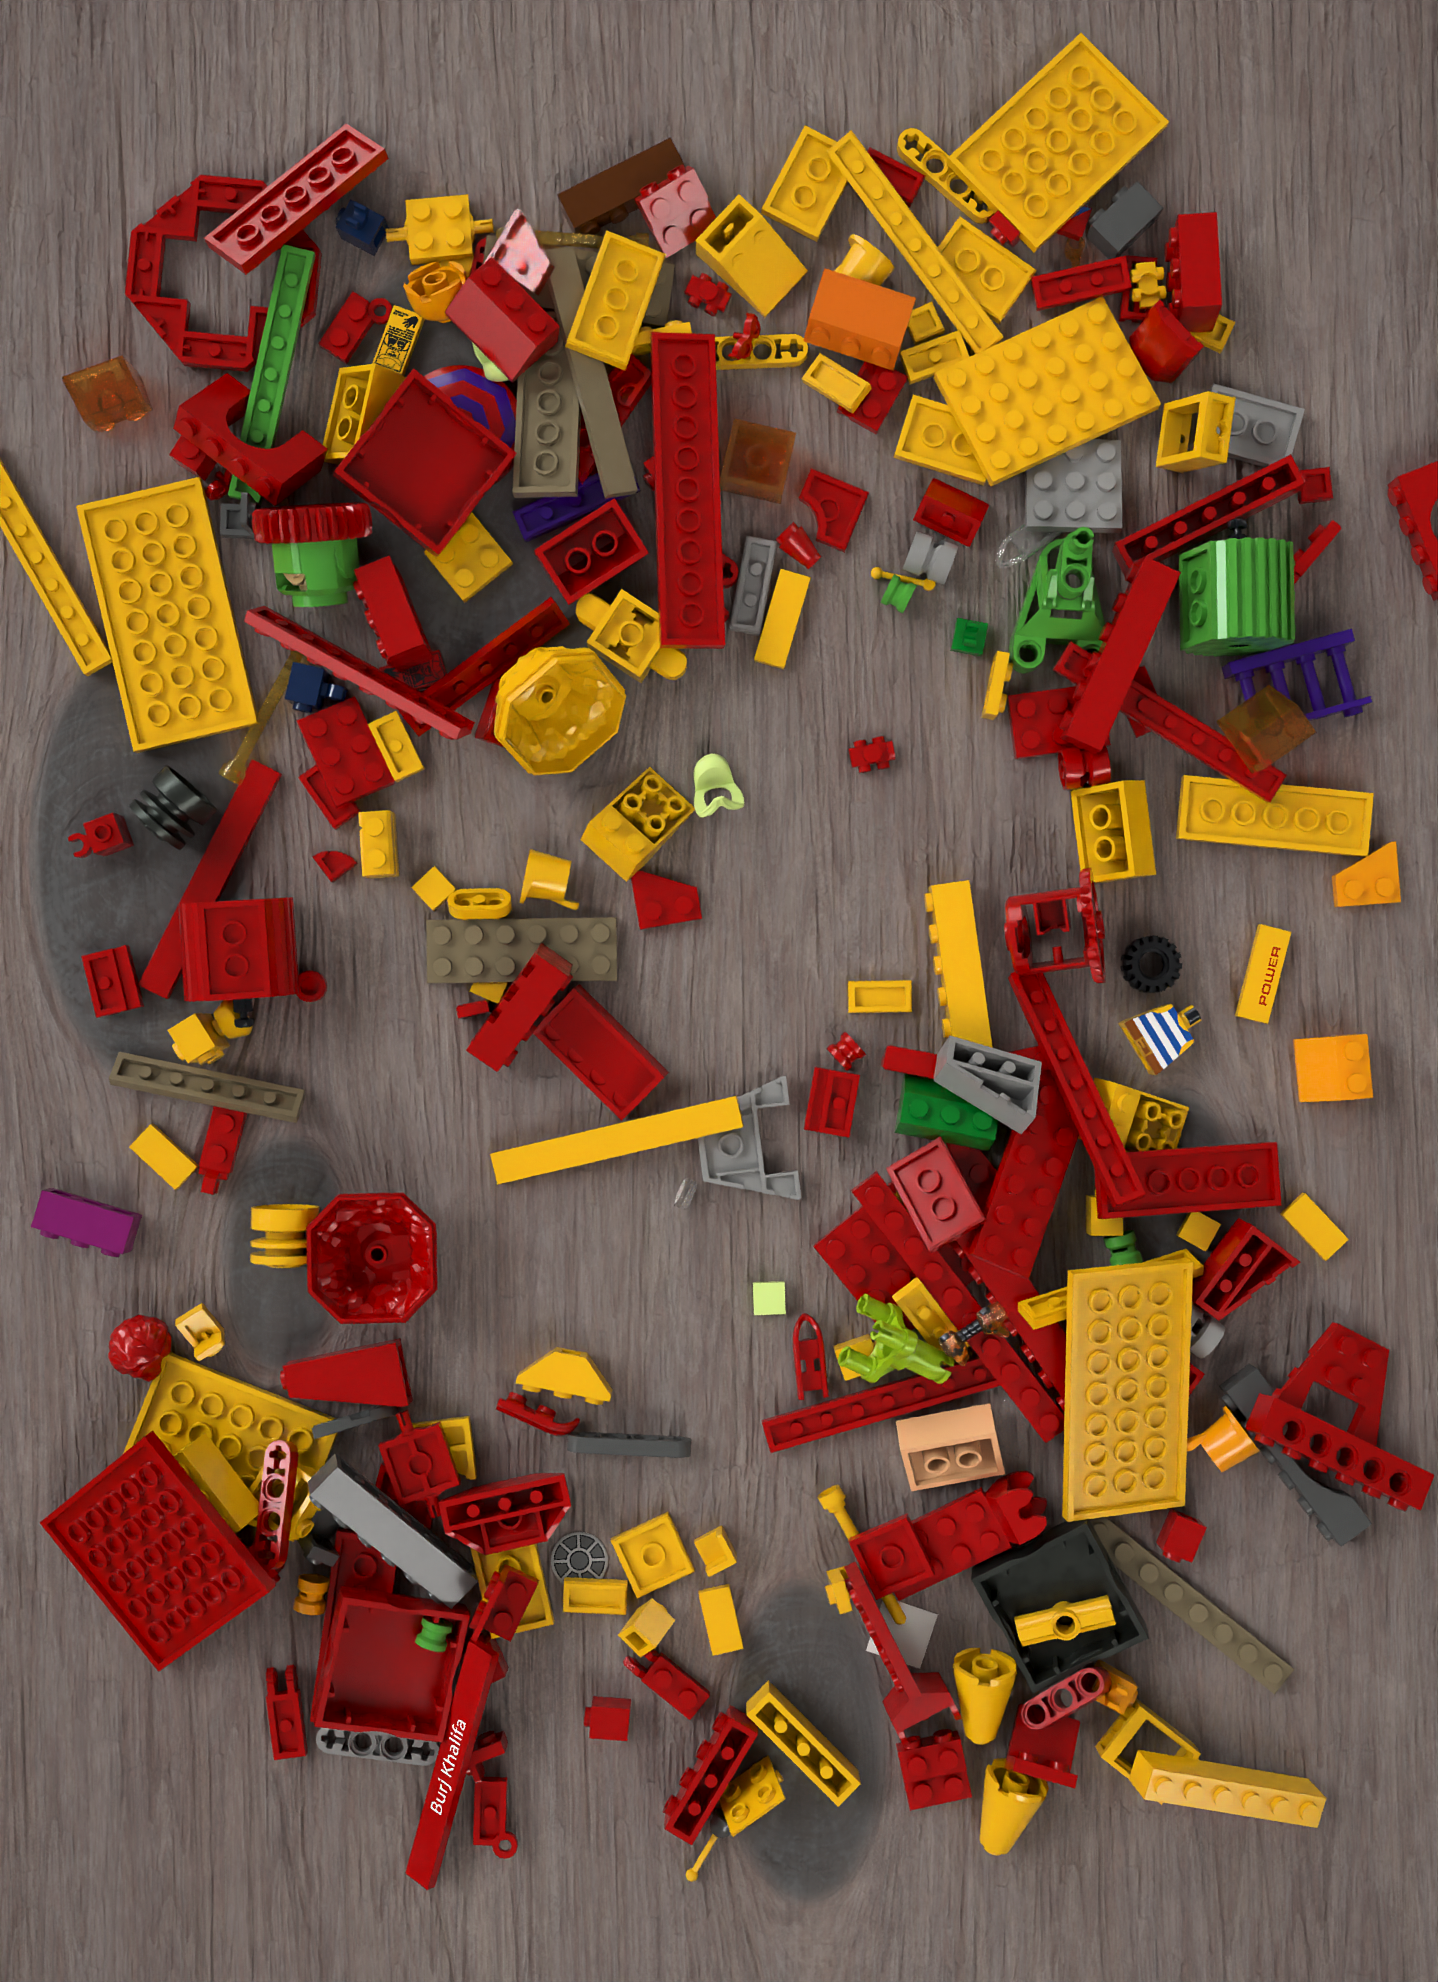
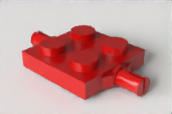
M409 1411L399 1412L395 1416L402 1432L395 1438L378 1444L398 1505L401 1506L412 1501H426L431 1519L436 1518V1516L439 1517L441 1513L438 1495L444 1490L461 1484L441 1422L426 1427L414 1428Z

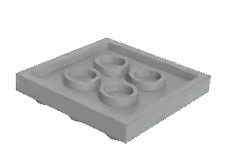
M1093 439L1026 470L1025 531L1073 532L1080 527H1087L1093 533H1120L1122 530L1121 440Z

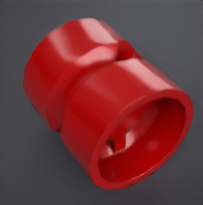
M1104 744L1102 750L1096 754L1085 749L1080 751L1078 747L1060 749L1058 752V770L1062 788L1064 790L1082 788L1084 783H1088L1091 787L1110 783L1111 767L1106 745Z

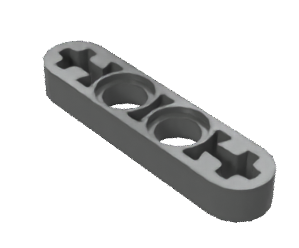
M571 1432L567 1436V1451L586 1454L685 1458L691 1456V1438L665 1435Z

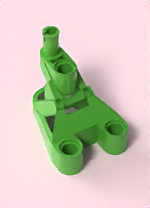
M1080 527L1076 531L1069 533L1066 538L1056 539L1049 543L1039 555L1010 639L1009 663H1013L1015 671L1023 674L1034 671L1044 659L1046 644L1068 645L1069 642H1073L1089 653L1094 651L1098 653L1103 642L1099 640V636L1105 621L1092 572L1094 540L1091 539L1094 537V533L1091 529ZM1060 548L1055 569L1048 571L1047 555L1049 552ZM1070 574L1077 576L1080 580V587H1070L1066 583V576ZM1037 590L1039 610L1025 624L1035 591ZM1051 609L1082 611L1081 619L1050 617ZM1020 649H1030L1034 654V661L1024 662L1019 656Z

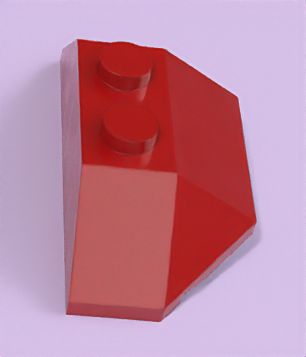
M534 1473L472 1487L438 1502L445 1534L484 1555L547 1542L572 1505L565 1473Z

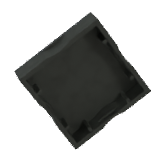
M1089 1519L1072 1522L1065 1521L1021 1545L1018 1544L972 1567L971 1580L992 1619L1005 1634L1011 1654L1032 1693L1074 1674L1090 1662L1113 1656L1149 1638L1147 1625ZM1100 1596H1109L1116 1625L1079 1633L1071 1640L1057 1638L1022 1647L1014 1617L1050 1609L1060 1601L1075 1603ZM1062 1616L1057 1622L1061 1625H1069L1073 1622V1619L1068 1616Z

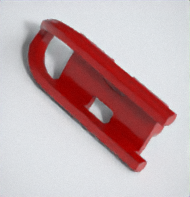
M803 1313L795 1324L792 1339L798 1400H804L803 1391L821 1389L823 1397L826 1398L829 1397L822 1331L818 1323L810 1315ZM803 1321H808L813 1326L817 1339L806 1338L799 1341V1331ZM819 1358L820 1370H815L814 1359ZM800 1360H805V1363H806V1371H805V1372H802V1371H801V1361H800Z
M510 1392L506 1400L500 1398L495 1409L556 1436L571 1433L580 1423V1418H575L569 1423L553 1422L556 1415L554 1410L543 1405H539L537 1410H534L525 1405L527 1402L525 1397L514 1392Z

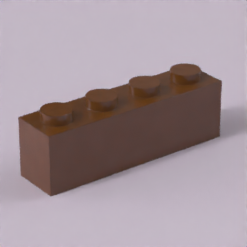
M671 137L557 194L559 206L576 240L583 236L584 238H589L596 235L601 230V227L611 222L617 224L625 220L629 213L639 209L634 199L641 195L639 192L641 188L654 181L657 184L668 178L667 173L679 165H684Z

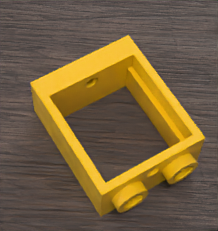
M1207 391L1164 403L1156 467L1184 473L1227 463L1236 398ZM1198 413L1193 451L1187 452L1192 414ZM1217 427L1220 428V433H1219V434H1218L1217 431H1216V428H1217Z
M1136 1699L1131 1708L1127 1707L1123 1715L1120 1714L1095 1746L1102 1759L1129 1779L1133 1766L1119 1754L1147 1719L1181 1746L1174 1756L1199 1760L1201 1755L1191 1740L1138 1699Z

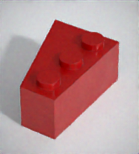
M1238 1218L1203 1264V1275L1193 1278L1192 1302L1220 1321L1252 1298L1251 1294L1265 1284L1270 1285L1279 1274L1289 1267L1294 1268L1301 1262L1255 1226Z

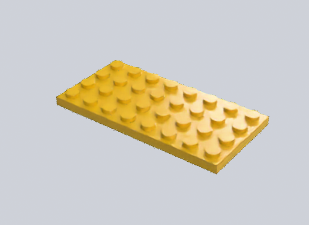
M200 477L76 506L130 739L135 753L260 724L205 489Z
M1188 1258L1068 1270L1062 1517L1067 1522L1185 1506L1193 1261Z

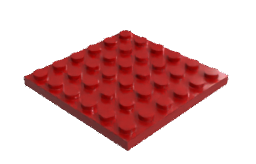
M153 1430L40 1522L158 1672L264 1597L276 1586L267 1572Z

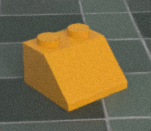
M1367 1034L1293 1039L1299 1102L1373 1098Z

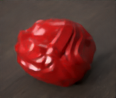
M136 1315L133 1318L125 1319L110 1335L108 1358L112 1366L121 1374H128L133 1378H141L147 1382L154 1380L162 1371V1359L171 1353L172 1339L168 1326L157 1317Z

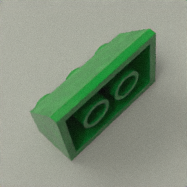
M904 1073L894 1133L935 1140L941 1136L945 1143L986 1151L990 1149L996 1139L997 1119L936 1083L932 1078Z

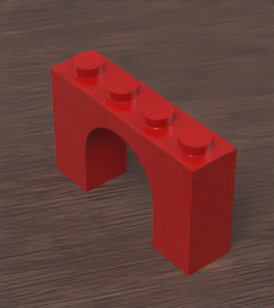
M226 373L179 405L173 429L276 506L321 471L328 448L304 430L283 445L270 449L254 447L238 439L230 431L229 426L245 416L251 390L229 373Z
M1438 461L1397 476L1387 484L1389 488V501L1397 508L1400 516L1399 525L1401 531L1409 538L1412 546V559L1416 565L1420 566L1424 576L1422 579L1424 589L1429 595L1431 594L1433 601L1438 600V539L1432 531L1430 522L1432 508L1438 499Z

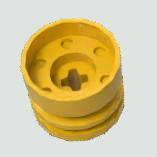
M270 1204L251 1207V1228L257 1231H264L265 1237L251 1240L250 1246L265 1248V1251L251 1253L250 1262L272 1268H295L307 1264V1250H304V1248H307L305 1231L306 1227L318 1216L320 1207L305 1204Z

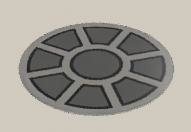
M574 1532L561 1538L555 1545L551 1555L553 1573L562 1584H564L565 1577L601 1579L608 1565L607 1552L602 1542L595 1536L585 1532Z

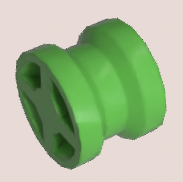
M894 574L880 603L884 605L891 604L896 607L898 612L903 614L917 585L913 583L906 584L901 581L899 576Z
M424 1615L421 1621L422 1632L417 1634L415 1643L430 1651L445 1652L447 1647L445 1639L447 1634L451 1633L453 1624L443 1618H439L438 1623H433L431 1616Z

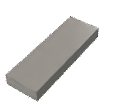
M752 536L746 537L729 630L760 636L777 541Z

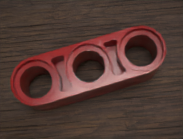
M1098 1666L1080 1670L1027 1701L1021 1713L1023 1722L1026 1726L1035 1730L1054 1725L1106 1695L1112 1686L1110 1674L1106 1669ZM1091 1673L1099 1678L1100 1687L1097 1691H1093L1088 1685V1677ZM1064 1689H1067L1072 1694L1073 1701L1070 1707L1064 1705L1061 1700V1693ZM1037 1704L1045 1710L1046 1715L1043 1722L1038 1721L1034 1715V1709Z

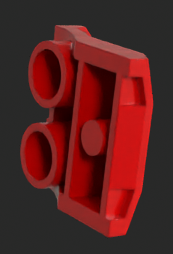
M1161 300L1154 304L1143 322L1129 337V345L1144 373L1152 381L1166 383L1174 382L1204 347L1164 306Z

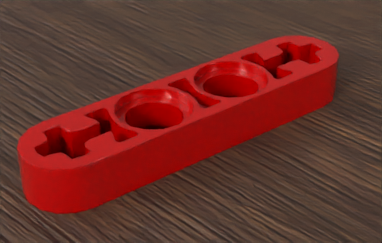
M276 1440L270 1443L266 1448L253 1553L254 1558L264 1570L279 1569L284 1565L288 1556L299 1458L297 1446L288 1440ZM278 1451L286 1452V1458H278ZM275 1469H285V1473H275ZM277 1479H280L284 1484V1491L280 1497H276L272 1492L273 1483ZM273 1512H276L280 1517V1525L275 1531L268 1524L269 1516ZM278 1536L277 1541L267 1540V1537ZM271 1551L275 1553V1558L266 1557V1552Z

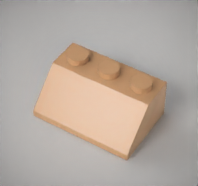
M990 1403L896 1421L900 1452L911 1491L1005 1474Z

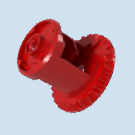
M1091 868L1083 869L1080 872V887L1008 897L1005 904L1006 923H1004L1007 950L1010 951L1016 974L1022 976L1090 967L1093 981L1098 984L1106 983L1103 939H1105L1102 911H1099L1095 881ZM1077 898L1078 912H1081L1084 930V957L1063 959L1062 946L1052 947L1053 961L1033 963L1032 942L1026 905L1033 904L1037 936L1044 935L1050 930L1057 928L1062 932H1069L1072 925L1068 899Z

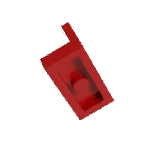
M933 478L913 521L970 547L989 508V504Z

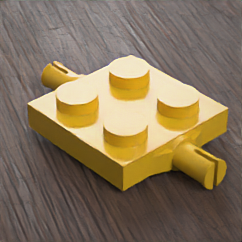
M468 194L405 200L406 220L404 227L386 228L387 242L406 240L409 247L411 265L429 264L432 262L440 263V261L474 257L473 243L475 235L494 233L493 219L474 221L470 213Z

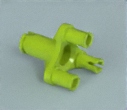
M863 1294L860 1297L856 1311L877 1321L872 1328L879 1332L871 1331L870 1333L871 1339L877 1342L870 1356L855 1351L849 1346L844 1347L838 1357L839 1366L859 1373L862 1379L870 1383L877 1382L880 1377L894 1369L902 1370L904 1368L938 1384L944 1383L949 1378L952 1372L942 1369L940 1366L943 1363L954 1366L953 1355L949 1354L950 1356H948L943 1350L919 1340L916 1332L905 1327L902 1309L892 1303L885 1304L870 1297L868 1294Z

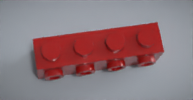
M731 1705L726 1713L720 1712L712 1726V1730H714L713 1735L709 1741L705 1739L702 1741L695 1755L698 1758L692 1769L690 1767L686 1768L679 1782V1785L682 1787L676 1796L671 1795L668 1798L662 1811L665 1813L664 1829L690 1845H693L758 1735V1726L745 1713Z

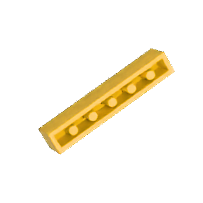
M966 880L931 885L928 887L929 893H924L926 912H932L933 924L929 925L928 929L931 944L936 943L938 956H933L935 975H941L942 987L937 988L939 1005L945 1006L946 1019H942L944 1038L954 1036L993 1048L970 882Z
M1137 1750L1129 1781L1144 1800L1318 1828L1327 1799L1308 1778L1144 1750Z

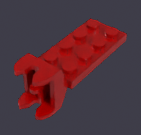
M1029 1471L1012 1472L997 1479L986 1492L981 1487L912 1520L911 1522L935 1570V1575L894 1592L898 1601L1012 1548V1543L1021 1545L1037 1537L1047 1524L1046 1516L1041 1515L1047 1507V1499L1033 1497V1492L1027 1489L1034 1479V1475Z
M856 1562L845 1566V1571L849 1577L844 1580L845 1585L895 1685L882 1702L904 1748L910 1746L904 1730L922 1720L929 1719L930 1716L949 1707L956 1721L962 1719L939 1672H910Z

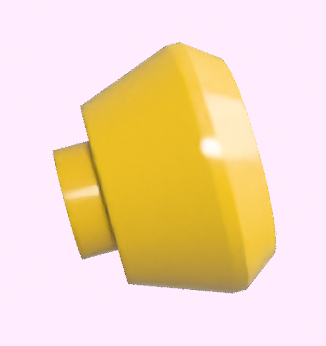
M223 1000L213 1013L215 1019L211 1023L220 1037L226 1035L229 1039L248 1036L252 1031L253 1026L238 1028L234 1025V1020L240 1018V1015L233 1011V1000Z

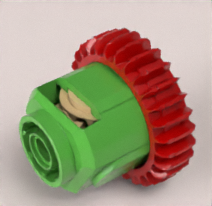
M367 503L303 504L259 508L253 511L252 528L254 538L258 543L272 544L277 589L283 595H292L294 607H319L348 603L347 591L355 590L353 582L357 581L354 569L359 568L357 538L367 537L372 534V513Z

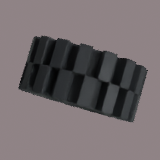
M1152 935L1132 941L1131 945L1126 947V952L1121 957L1123 965L1120 967L1121 971H1124L1125 974L1123 978L1130 983L1129 986L1143 993L1165 991L1166 988L1172 987L1175 984V979H1179L1180 974L1178 972L1179 969H1182V963L1179 962V958H1182L1181 954L1176 952L1175 948L1177 947L1175 944H1170L1168 939L1164 937L1160 938ZM1147 952L1158 954L1163 962L1161 972L1154 977L1146 976L1140 969V959Z

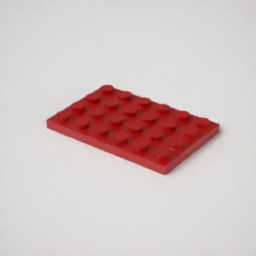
M946 1143L983 1211L997 1170L980 1149ZM891 1181L888 1186L896 1194L897 1189ZM863 1206L859 1207L813 1245L857 1301L863 1294H868L870 1297L885 1304L892 1303L898 1306L892 1296L917 1277ZM950 1243L938 1249L939 1253L965 1286L974 1280L967 1270L972 1265L966 1256L960 1259ZM902 1311L905 1327L913 1330L915 1326Z

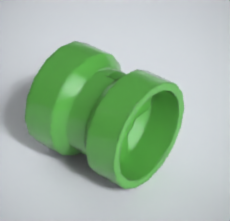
M1134 1230L1123 1231V1236H1106L1103 1238L1105 1247L1111 1253L1109 1260L1111 1266L1143 1262L1140 1251L1136 1250L1135 1247L1137 1238Z

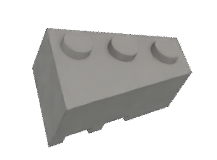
M949 1036L937 1053L934 1081L1022 1135L1036 1117L1042 1062Z

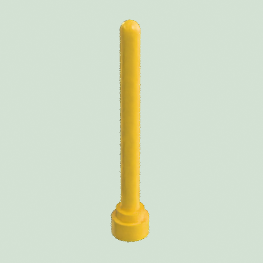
M833 1485L821 1492L817 1498L823 1509H828L829 1513L835 1515L849 1540L850 1537L859 1534L844 1507L846 1505L844 1492L840 1485ZM894 1594L882 1597L881 1599L894 1622L898 1625L904 1624L906 1616Z

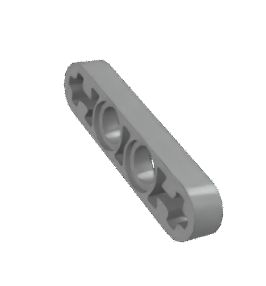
M320 1727L316 1736V1743L319 1749L328 1754L428 1766L436 1761L441 1744L440 1742L412 1739L414 1740L412 1747H422L424 1742H428L429 1747L434 1749L426 1756L423 1755V1749L413 1748L411 1754H407L410 1739L400 1737L397 1738L402 1740L403 1749L400 1752H391L386 1746V1741L396 1736L384 1732L350 1731L348 1746L344 1745L346 1741L344 1737L347 1734L345 1730ZM329 1730H334L335 1736L342 1738H337L334 1743H329V1737L324 1735H327ZM359 1733L368 1734L372 1739V1745L368 1748L358 1747L355 1743V1736Z

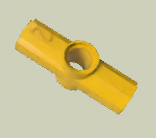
M1108 1595L1075 1603L1060 1601L1050 1609L1014 1617L1022 1647L1057 1638L1071 1640L1079 1633L1116 1625ZM1062 1616H1068L1073 1619V1622L1069 1625H1061L1057 1620Z

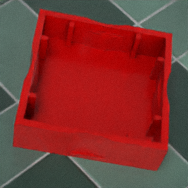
M413 368L385 404L383 411L366 433L362 434L335 469L333 476L434 557H438L517 453L481 423L465 415L453 403L451 398Z
M340 1586L312 1710L314 1726L353 1732L378 1731L400 1738L443 1743L452 1702L453 1678L461 1661L470 1619L466 1605L457 1603L450 1609L443 1602L438 1604L428 1598ZM424 1615L431 1616L433 1623H438L439 1618H443L453 1624L451 1633L447 1634L445 1639L447 1642L445 1652L430 1651L415 1643L417 1634L422 1632L421 1621Z

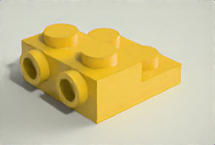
M278 1451V1458L285 1459L286 1452ZM299 1462L289 1540H299V1538L306 1537L314 1526V1522L311 1519L317 1510L321 1511L309 1498L308 1481L316 1471L311 1467H304ZM263 1468L249 1488L258 1502L260 1501ZM275 1469V1473H285V1469ZM277 1479L273 1483L272 1492L276 1497H280L284 1491V1484L280 1479ZM273 1512L268 1519L269 1527L274 1531L280 1525V1517L276 1512Z

